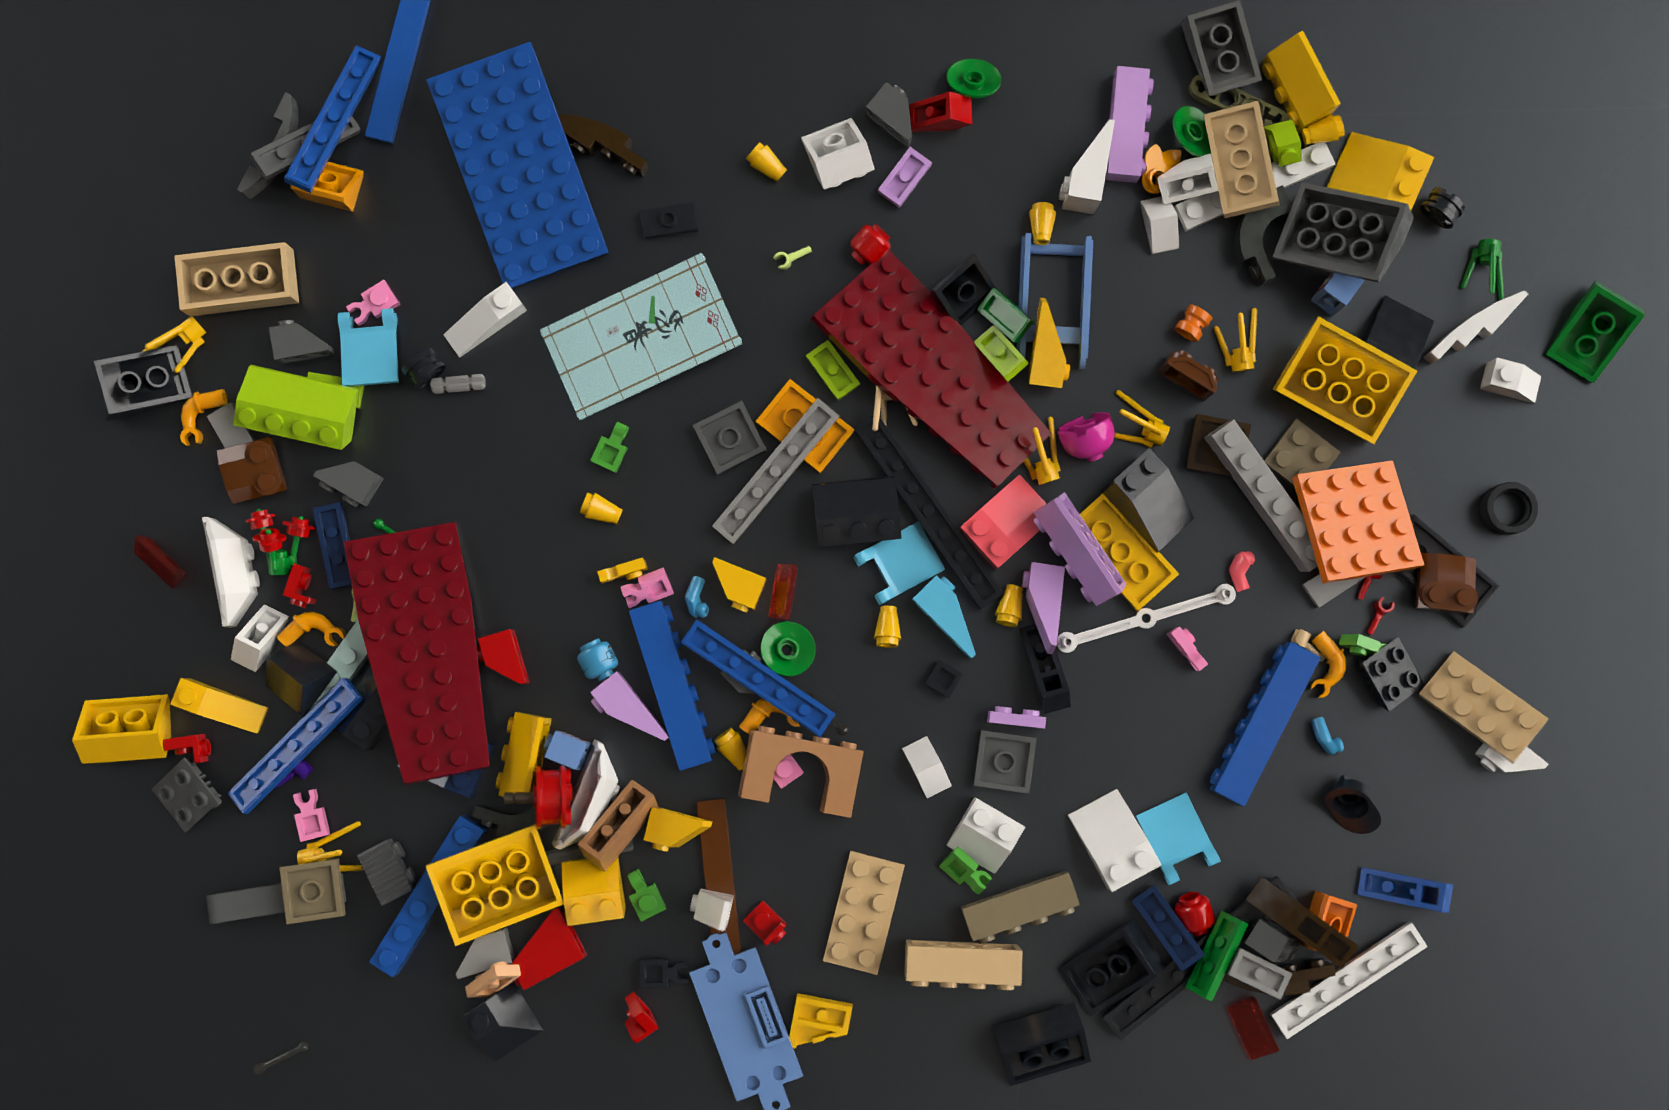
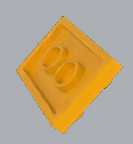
M789 379L755 422L779 442H782L816 399ZM838 418L803 461L821 474L855 430L841 418Z

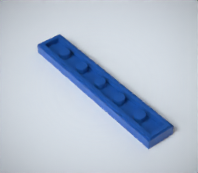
M400 0L365 133L367 139L388 144L394 143L431 0Z
M357 45L355 46L284 177L286 183L309 193L312 192L379 67L381 56Z
M697 619L681 641L682 644L819 737H821L836 715L833 711Z
M343 677L227 793L242 814H249L364 699L348 678Z

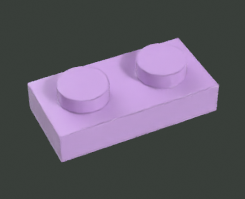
M909 147L879 187L878 193L900 208L932 166V162Z
M995 706V711H988L987 722L1045 728L1046 717H1039L1040 711L1023 709V715L1012 714V708Z

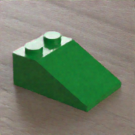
M1595 280L1575 307L1546 355L1594 384L1643 319L1645 313L1637 305Z

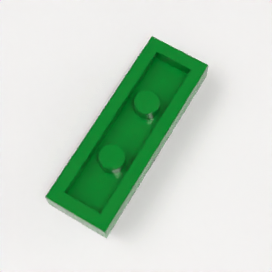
M1221 911L1203 949L1206 956L1197 962L1185 988L1209 1001L1213 1000L1246 931L1247 923Z

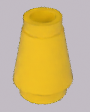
M1330 114L1301 129V134L1305 145L1338 141L1339 137L1345 135V130L1340 115L1333 116Z
M760 142L746 158L751 163L749 166L774 179L776 182L787 171L768 145L764 146Z
M1038 202L1033 204L1032 209L1029 211L1033 243L1036 245H1047L1050 243L1056 211L1051 203Z
M587 492L579 513L585 515V518L617 525L623 509L618 508V506L597 493L593 495Z
M1013 584L1007 585L995 612L998 624L1017 627L1018 622L1022 621V587Z
M880 607L874 634L876 646L884 648L898 647L901 634L897 607Z
M729 728L717 736L714 742L717 745L716 749L740 771L743 769L747 750L739 732Z

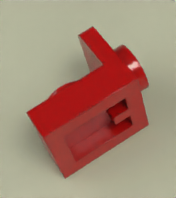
M293 564L283 593L284 596L291 598L289 603L306 608L307 603L316 604L317 599L302 595L303 590H307L310 585L312 575L309 572L311 568Z
M205 734L163 739L165 751L175 750V755L192 753L193 747L195 763L209 761L208 756L211 755V744L206 739Z
M764 900L743 919V922L762 940L765 946L770 942L775 945L786 934L783 929L787 923Z
M632 992L625 997L629 1007L626 1011L629 1019L625 1021V1025L631 1039L638 1043L659 1027L650 1008L635 992Z

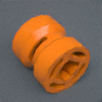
M1190 304L1185 311V320H1180L1175 326V330L1184 338L1197 343L1202 336L1201 330L1207 327L1213 318L1202 308Z

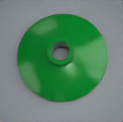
M965 59L954 63L949 68L947 82L951 89L960 95L970 98H983L994 94L999 89L1001 74L995 66L986 61Z
M1184 106L1178 109L1172 121L1174 134L1178 142L1187 152L1194 156L1201 157L1210 154L1211 149L1204 113L1192 106Z
M785 621L773 625L766 631L761 641L760 651L762 659L769 669L778 675L791 677L803 673L810 667L815 658L816 646L812 635L805 627L795 622ZM782 647H788L791 650V654L788 656L784 655Z

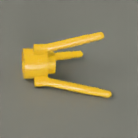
M1257 308L1252 309L1249 347H1246L1243 313L1238 314L1240 348L1233 349V355H1230L1219 327L1215 326L1213 328L1224 354L1226 366H1232V372L1254 369V363L1256 362Z
M190 316L179 326L145 345L146 349L142 351L157 349L178 335L186 344L192 342L193 344L174 369L175 373H179L196 349L205 342L201 337L206 332Z
M1117 390L1116 395L1149 420L1145 421L1124 409H1120V414L1144 427L1141 435L1145 436V438L1115 433L1114 438L1143 444L1149 448L1153 444L1161 446L1169 433L1170 427L1163 424V420L1152 415L1129 396Z
M1051 416L1048 417V430L1051 432L1049 436L1051 458L1047 459L1038 428L1034 427L1033 434L1041 461L1035 463L1036 469L1028 457L1023 461L1030 473L1031 479H1037L1039 485L1060 478L1058 472L1061 469L1058 463L1053 417Z
M357 821L316 842L308 843L306 845L307 849L299 850L297 853L298 864L324 861L341 855V850L325 853L323 848L318 847L359 827L361 822ZM340 865V872L363 870L362 865Z

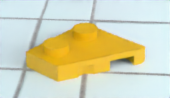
M797 993L789 1036L793 1049L801 1044L817 1043L824 1041L828 1037L836 1038L847 1035L853 1004Z

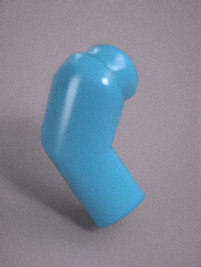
M698 576L692 577L685 594V601L689 613L693 617L697 618L699 616L704 618L708 615L709 607L706 603L701 602L700 594L705 580Z
M1323 717L1310 721L1317 741L1327 754L1336 755L1337 752L1343 751L1342 740L1339 737L1331 738Z

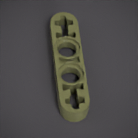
M1199 74L1190 83L1189 94L1191 97L1217 111L1258 101L1261 116H1263L1264 111L1268 112L1263 121L1264 126L1272 125L1270 120H1273L1275 117L1280 119L1279 123L1289 120L1288 115L1283 110L1237 88L1223 92L1231 94L1234 99L1232 105L1225 106L1219 100V96L1222 93L1216 94L1214 99H1211L1210 96L1208 97L1206 90L1203 93L1198 92L1199 87L1197 85H1200L1202 82Z

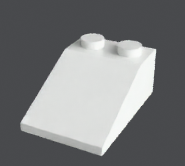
M1109 119L1073 167L1070 176L1064 177L1059 193V200H1063L1062 209L1095 214L1102 199L1115 120Z
M1118 789L1068 814L1109 891L1113 892L1161 866L1151 844Z

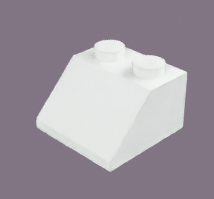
M852 118L801 137L815 174L823 189L837 187L844 181L862 177L867 172L875 170L867 142Z
M974 797L948 841L947 846L953 850L960 847L976 863L995 874L1013 850L1025 826Z

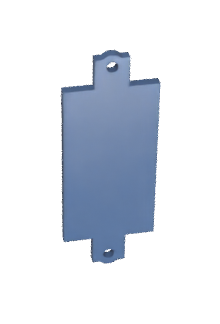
M726 932L723 934H712L707 940L702 941L710 964L693 970L689 974L736 1101L758 1094L764 1110H785L790 1108L791 1105L783 1084L803 1077V1073L757 949L753 947L734 955ZM713 941H720V947H714ZM778 1101L780 1107L774 1108L772 1103Z

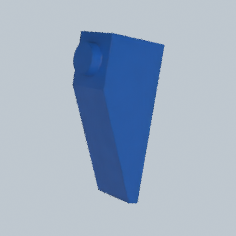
M1362 867L1357 895L1438 912H1449L1453 884Z

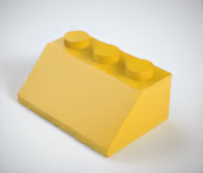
M1303 31L1269 52L1262 61L1263 74L1268 80L1271 79L1275 87V97L1280 104L1283 103L1288 112L1289 120L1293 119L1298 134L1301 133V129L1333 114L1341 104Z
M166 694L86 700L72 739L81 763L166 758L168 750L165 751L163 739L171 738L170 698Z
M515 712L514 717L509 718L507 733H510L509 744L504 745L501 755V761H505L503 772L498 773L496 780L499 796L504 797V792H533L536 766H540L542 769L545 755L543 747L549 735L552 718Z

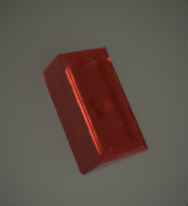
M138 535L135 538L134 553L171 588H175L186 577V572L149 537Z
M778 564L776 567L769 617L772 619L790 620L798 571L796 564Z
M1251 996L1227 1007L1250 1060L1280 1051L1255 997Z

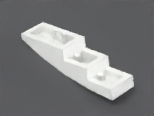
M1525 291L1519 292L1473 315L1445 335L1423 358L1432 364L1439 360L1450 347L1458 352L1466 347L1477 334L1482 339L1492 335L1525 299L1528 293Z

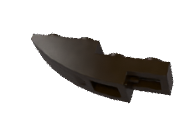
M558 114L566 138L571 142L570 147L583 155L586 152L593 156L595 151L600 148L598 152L611 161L615 158L622 163L621 167L631 175L638 173L643 177L648 171L647 161L629 150L633 144L628 135L609 125L589 118Z
M1261 877L1246 898L1248 902L1341 969L1345 967L1359 947V945L1263 877Z
M1315 958L1308 960V965L1297 967L1296 963L1280 965V968L1292 973L1283 995L1309 993L1308 981L1336 976L1334 964L1328 961L1324 962V958ZM1227 971L1222 979L1242 989L1268 994L1228 975Z

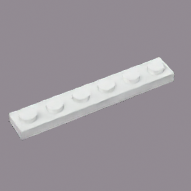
M1326 142L1316 143L1302 149L1301 162L1281 167L1278 166L1277 162H1272L1276 188L1282 185L1284 188L1334 167L1335 161ZM1219 190L1192 197L1176 204L1174 207L1185 232L1223 216Z
M1408 922L1348 961L1343 969L1340 967L1336 969V976L1322 978L1310 986L1309 993L1298 994L1269 1014L1283 1036L1288 1039L1428 946L1413 923Z

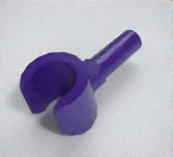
M301 761L276 787L278 788L295 775L301 780L305 779L313 771V767L306 761Z

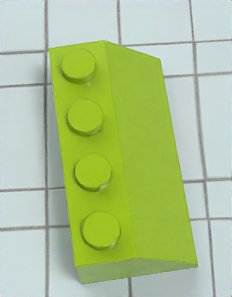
M250 365L236 399L233 426L342 450L352 441L359 389Z

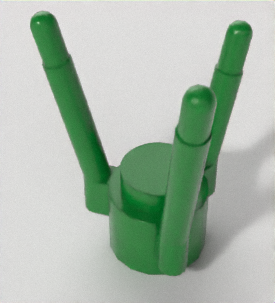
M1481 239L1479 240L1478 248H1472L1471 259L1460 285L1461 289L1466 288L1477 259H1480L1479 263L1481 265L1489 266V293L1491 295L1495 293V283L1497 280L1499 301L1504 299L1501 241Z

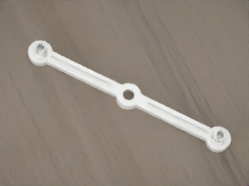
M1222 584L1213 593L1154 611L1149 608H1143L1134 617L1075 635L1070 632H1064L1057 638V648L1061 652L1069 653L1074 651L1078 644L1139 626L1140 628L1148 629L1153 627L1157 620L1216 602L1227 605L1234 601L1236 592L1231 585ZM1143 614L1150 616L1148 623L1142 621Z

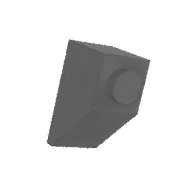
M886 82L866 106L865 115L908 148L912 140L908 98H906L905 91L899 86H891Z
M293 320L277 322V326L269 327L274 360L280 364L336 355L335 349L298 323H294Z

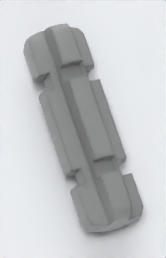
M473 374L472 377L468 375L446 377L444 380L442 377L432 378L430 385L431 391L434 394H440L445 391L448 393L470 391L471 388L483 390L486 383L483 374Z

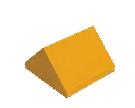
M327 162L311 193L291 185V189L301 199L353 212L364 171Z

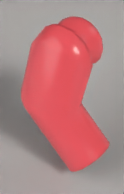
M1250 551L1239 552L1229 567V573L1236 592L1250 588L1245 576L1250 565L1255 562V556Z

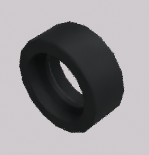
M1506 482L1492 487L1484 494L1480 503V514L1484 524L1491 531L1500 535H1514L1526 531L1534 524L1538 516V501L1529 487L1519 482ZM1506 492L1518 495L1525 507L1523 518L1513 525H1506L1500 522L1494 512L1496 498Z

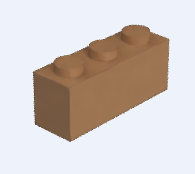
M631 780L579 842L578 846L583 856L605 872L648 821L651 808L658 807L654 795L634 780Z

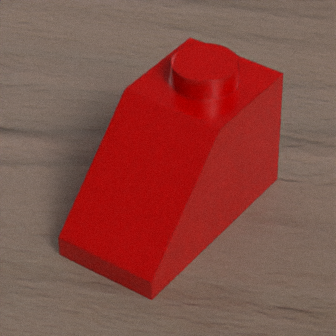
M949 91L909 104L911 131H952L972 125L971 98Z
M508 629L478 639L479 646L476 647L480 662H485L487 667L519 684L525 685L530 683L514 630Z

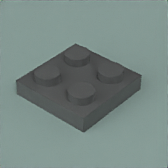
M742 401L693 425L717 475L767 451Z
M981 730L973 786L1029 794L1037 738Z

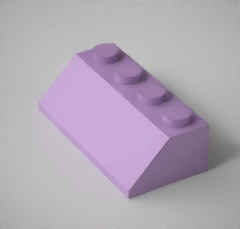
M1065 492L1034 512L1036 526L1042 533L1047 532L1052 540L1049 542L1051 548L1057 556L1062 554L1068 563L1065 565L1067 572L1073 579L1078 578L1083 586L1080 590L1089 603L1093 601L1097 606L1124 590L1127 585Z

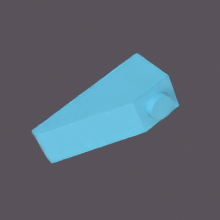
M936 575L912 601L969 659H972L976 653L957 596L953 592L955 587L946 577L943 576L940 579Z

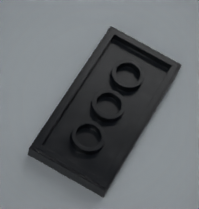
M1415 514L1410 516L1421 553L1464 556ZM1476 566L1475 590L1478 594V602L1474 607L1473 614L1442 612L1461 628H1465L1500 585ZM1418 568L1396 572L1416 589Z

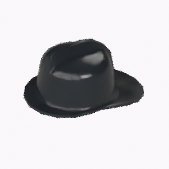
M1341 775L1339 781L1332 787V790L1325 795L1324 803L1326 807L1331 811L1338 823L1350 832L1367 834L1377 830L1381 825L1382 817L1378 808L1371 800L1367 786L1361 781L1348 779L1346 775Z

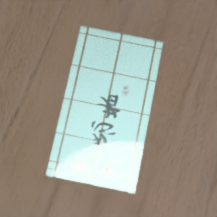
M702 253L540 329L579 420L742 345V339L738 335L706 263V258Z

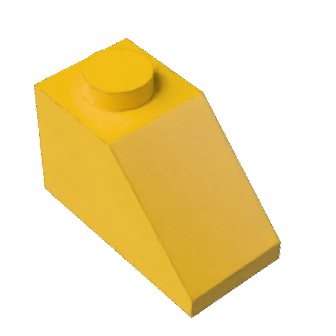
M714 557L712 563L727 599L733 602L731 607L747 613L748 608L755 610L767 579Z
M652 807L644 840L652 842V848L668 851L669 847H680L710 828L712 821L665 808Z

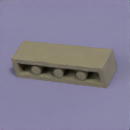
M1063 871L960 907L972 941L978 940L979 944L994 940V934L1005 931L1006 935L1022 930L1021 925L1029 922L1032 923V926L1042 924L1048 921L1047 916L1058 913L1059 917L1075 912L1074 907L1080 904L1069 872Z

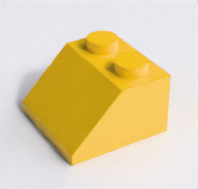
M618 857L605 872L586 858L562 861L563 901L567 926L624 918L626 904Z

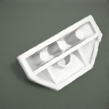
M203 517L202 522L222 627L233 628L238 625L258 595L257 587L260 586V580L257 571L253 570L252 560L255 558L254 549L251 543L248 544L247 539L218 520Z
M596 739L593 741L572 792V801H570L571 825H566L565 829H561L559 825L552 841L553 846L557 849H563L582 840L607 810L609 802H614L620 788L617 785L618 778L604 745Z

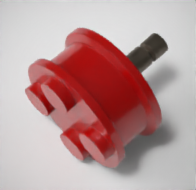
M561 765L559 770H542L540 766H536L533 792H504V804L533 803L536 829H541L542 825L559 824L561 829H565L566 825H571L570 769H565V765Z

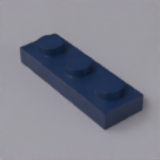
M338 502L313 508L329 589L333 590L351 586L352 583L344 542L350 541L343 504Z
M1155 885L1132 900L1135 907L1182 972L1206 956Z

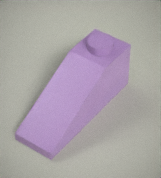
M1032 562L1029 571H1024L1022 587L1026 588L1025 598L1047 654H1053L1057 646L1065 567Z
M616 671L590 692L594 697L591 702L600 713L605 711L608 715L664 741L669 739L667 731L620 672Z

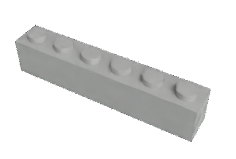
M1234 419L1226 421L1205 436L1206 442L1211 446L1224 467L1231 473L1234 481L1300 572H1310L1317 567L1302 513Z

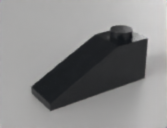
M1036 624L1019 628L1043 713L1046 714L1071 707L1070 690L1056 648L1053 654H1047Z

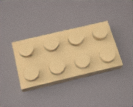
M1254 101L1204 114L1224 218L1280 205L1259 102Z
M1453 651L1419 693L1422 699L1512 764H1514L1549 719L1455 651Z
M850 850L823 961L875 975L878 974L905 864Z

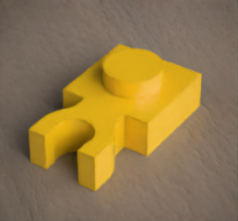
M639 558L597 572L600 582L606 583L626 577L627 581L637 579L648 568L645 559Z

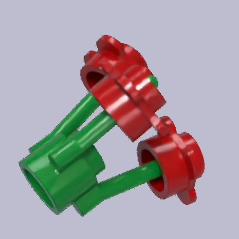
M257 509L256 512L251 513L252 518L245 521L246 523L250 522L252 530L260 528V534L254 535L253 541L259 542L260 550L266 552L268 574H289L291 572V565L297 564L296 555L300 537H309L310 529L316 530V526L309 525V520L303 518V516L292 517V521L282 522V524L287 525L286 533L294 535L291 552L288 555L287 550L280 549L283 546L282 542L286 540V535L280 534L279 530L275 528L266 529V527L274 525L272 517H275V514H268V510Z

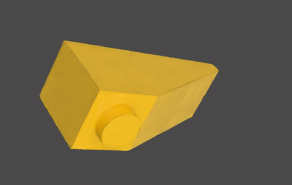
M1040 298L1027 379L1029 384L1062 388L1063 380L1068 381L1070 364H1066V358L1046 298Z
M180 678L171 701L173 706L256 734L259 733L268 710L266 706L191 678Z

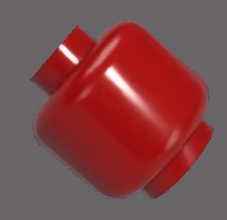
M875 223L872 226L864 225L850 242L851 248L854 250L851 255L862 265L866 262L869 264L876 263L890 250V242L888 240L891 237Z
M1195 891L1181 895L1178 899L1179 901L1174 906L1175 914L1189 933H1192L1194 936L1206 934L1209 931L1208 928L1215 922L1209 898Z

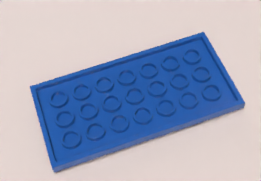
M531 42L426 79L503 284L507 282L511 288L609 253Z

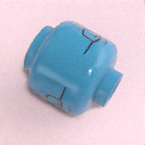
M596 639L579 648L581 652L578 654L577 660L586 678H597L601 682L614 674L612 670L617 667L619 662L608 642H601L600 639Z

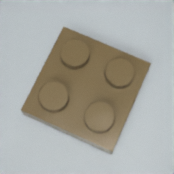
M1295 419L1264 459V462L1272 472L1295 488L1292 479L1294 476L1328 470L1341 452L1301 421Z
M339 858L279 867L286 924L346 915Z

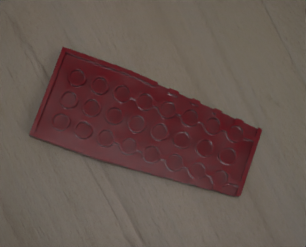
M890 250L876 263L868 266L811 318L876 386L893 401L896 402L898 400L908 409L906 412L915 419L919 418L930 428L928 431L934 437L939 436L951 447L949 450L956 456L959 454L972 465L970 468L976 474L980 472L992 483V488L1000 485L1037 449L1033 434L1034 427L1038 428L1042 443L1051 435L1047 427L974 344L972 338L961 325L943 310L931 296V292Z
M456 522L345 541L344 546L358 621L403 783L409 785L489 768L472 602Z

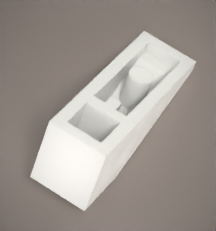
M505 282L481 299L444 336L457 355L462 357L527 310L508 283Z
M700 889L699 895L693 894L690 911L695 912V920L715 929L725 931L729 922L734 895Z

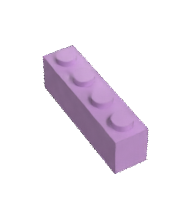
M1117 66L1114 72L1110 120H1115L1105 180L1137 183L1140 176L1146 171L1147 163H1145L1142 155L1143 148L1147 149L1149 132H1145V122H1149L1151 116V105H1147L1148 95H1152L1154 79L1149 78L1150 69Z

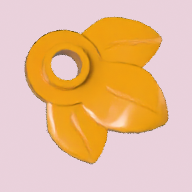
M1157 144L1152 145L1147 150L1144 158L1145 163H1147L1146 171L1142 175V184L1147 192L1152 194L1160 193L1157 178L1180 163V150H1167L1162 153ZM1152 176L1156 178L1155 184L1152 182Z

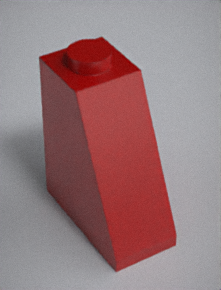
M562 905L550 913L511 964L519 965L521 976L515 979L514 982L517 986L521 985L523 990L587 956L573 926H567L566 913Z

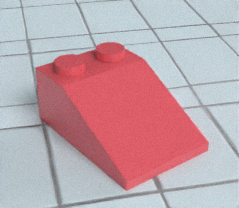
M1019 474L967 520L959 530L996 571L1040 531L1034 522L1036 518L1034 512L1046 505V502Z

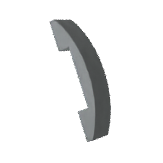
M286 92L273 116L281 124L274 141L297 131L298 103ZM249 166L237 190L244 197L251 199L264 190L277 175L264 180L258 169Z

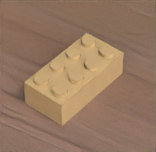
M285 242L175 255L179 307L182 312L189 316L299 303L294 250Z
M906 940L904 974L906 981H910L912 986L925 987L929 986V982H938L940 987L956 988L957 983H967L969 988L985 989L986 984H995L997 989L1014 990V985L1021 986L1022 949L1017 944Z

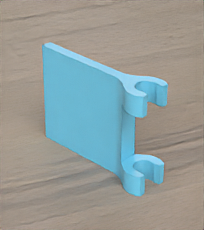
M393 308L382 309L383 326L354 328L353 317H350L349 312L338 313L343 386L354 387L399 382L396 336L397 314L394 313Z
M919 522L901 530L902 539L881 541L853 557L858 567L873 559L888 588L874 596L879 606L945 570Z
M1187 792L1136 815L1145 836L1161 863L1160 868L1168 885L1180 881L1173 865L1197 853L1202 852L1208 867L1221 862Z

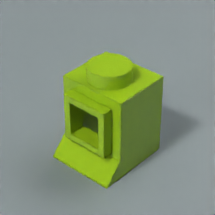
M1293 119L1264 126L1267 145L1273 162H1277L1278 166L1281 167L1302 161L1301 140Z

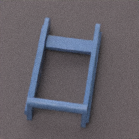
M1026 233L1021 239L1018 308L1026 315L1028 312L1030 254L1083 256L1080 327H1055L1061 344L1079 345L1078 369H1085L1089 346L1093 259L1092 236H1086L1084 245H1036L1031 243V233ZM1031 325L1019 343H1017L1016 349L1024 358L1026 355V342H1033L1035 325Z

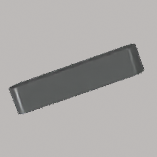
M341 873L344 902H347L343 873ZM281 883L206 896L210 924L285 912Z

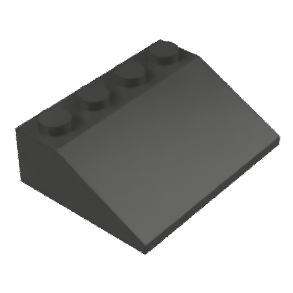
M1301 182L1272 258L1379 283L1403 246L1414 217L1407 203Z

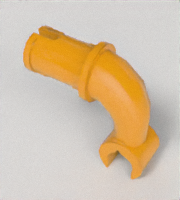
M224 389L202 394L194 392V395L183 405L181 412L183 431L180 434V439L184 445L190 446L189 436L191 434L195 435L196 443H202L203 434L199 429H196V416L198 413H204L206 409L227 405L228 399Z
M304 612L294 615V620L277 635V639L287 647L293 644L305 631L309 632L314 628L325 634L324 638L328 645L338 646L333 640L332 633L336 632L344 639L346 632L341 627H335L322 614Z
M1322 631L1311 641L1327 659L1326 663L1330 666L1328 673L1322 679H1316L1310 684L1309 689L1314 688L1317 684H1323V693L1317 698L1326 697L1330 693V688L1343 678L1346 671L1344 649H1340L1325 631Z
M761 698L757 702H752V709L739 727L750 735V730H757L766 716L770 717L772 712L786 716L789 724L792 726L800 725L790 716Z

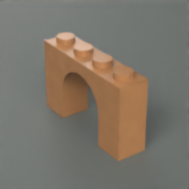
M759 726L758 731L750 730L738 792L739 797L769 803L774 773L780 761L795 752H809L821 762L825 772V784L819 811L851 818L864 752L856 749L857 744L840 741V746L830 745V739L813 736V740L809 741L802 739V733L786 731L785 736L774 734L775 728Z

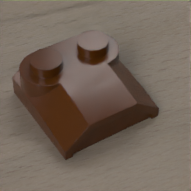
M1183 350L1178 352L1172 351L1158 371V373L1203 401H1206L1217 390L1216 384L1219 381L1215 376L1217 372L1207 365H1201L1194 361L1193 357Z
M272 436L217 450L219 468L226 491L233 504L288 489Z
M1421 553L1424 565L1418 568L1415 608L1473 614L1474 607L1478 602V594L1475 590L1476 559L1457 555Z

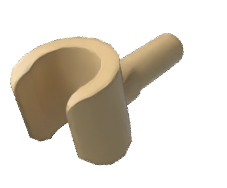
M1296 629L1291 641L1321 657L1319 661L1322 662L1325 657L1313 645L1308 643L1311 634L1302 629Z

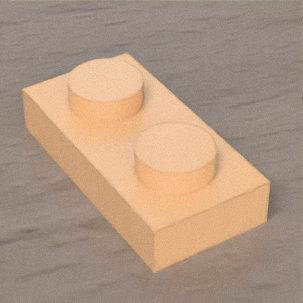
M497 962L490 965L489 970L477 975L475 980L465 987L467 998L492 997L521 976L519 965H507L506 962Z

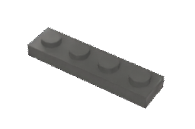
M353 116L337 144L360 133L361 128ZM314 122L250 154V159L264 180L290 168Z

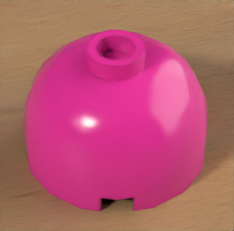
M1092 413L1093 418L1084 420L1083 416L1060 426L1058 435L1065 451L1079 459L1087 458L1088 462L1101 459L1103 457L1102 453L1110 448L1115 436L1110 413Z

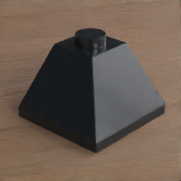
M515 982L461 1017L475 1041L495 1061L544 1030Z

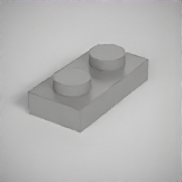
M1239 947L1227 971L1228 975L1280 1000L1292 976V973Z

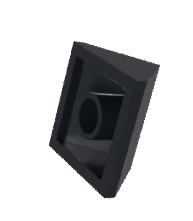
M973 253L931 290V296L954 321L956 320L962 325L978 311V307L992 288L996 287L977 256Z
M297 641L267 656L266 687L304 717L338 671L302 642Z

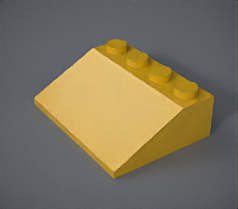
M1351 132L1327 188L1407 203L1410 210H1412L1434 157L1407 145Z
M1318 317L1287 363L1273 390L1361 439L1375 444L1416 375L1417 370Z
M535 824L426 865L455 946L564 904Z

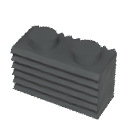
M392 838L357 855L382 906L414 890L416 887L415 882L418 881L412 867L409 866L407 868L402 859L405 856V852L398 841L394 843Z

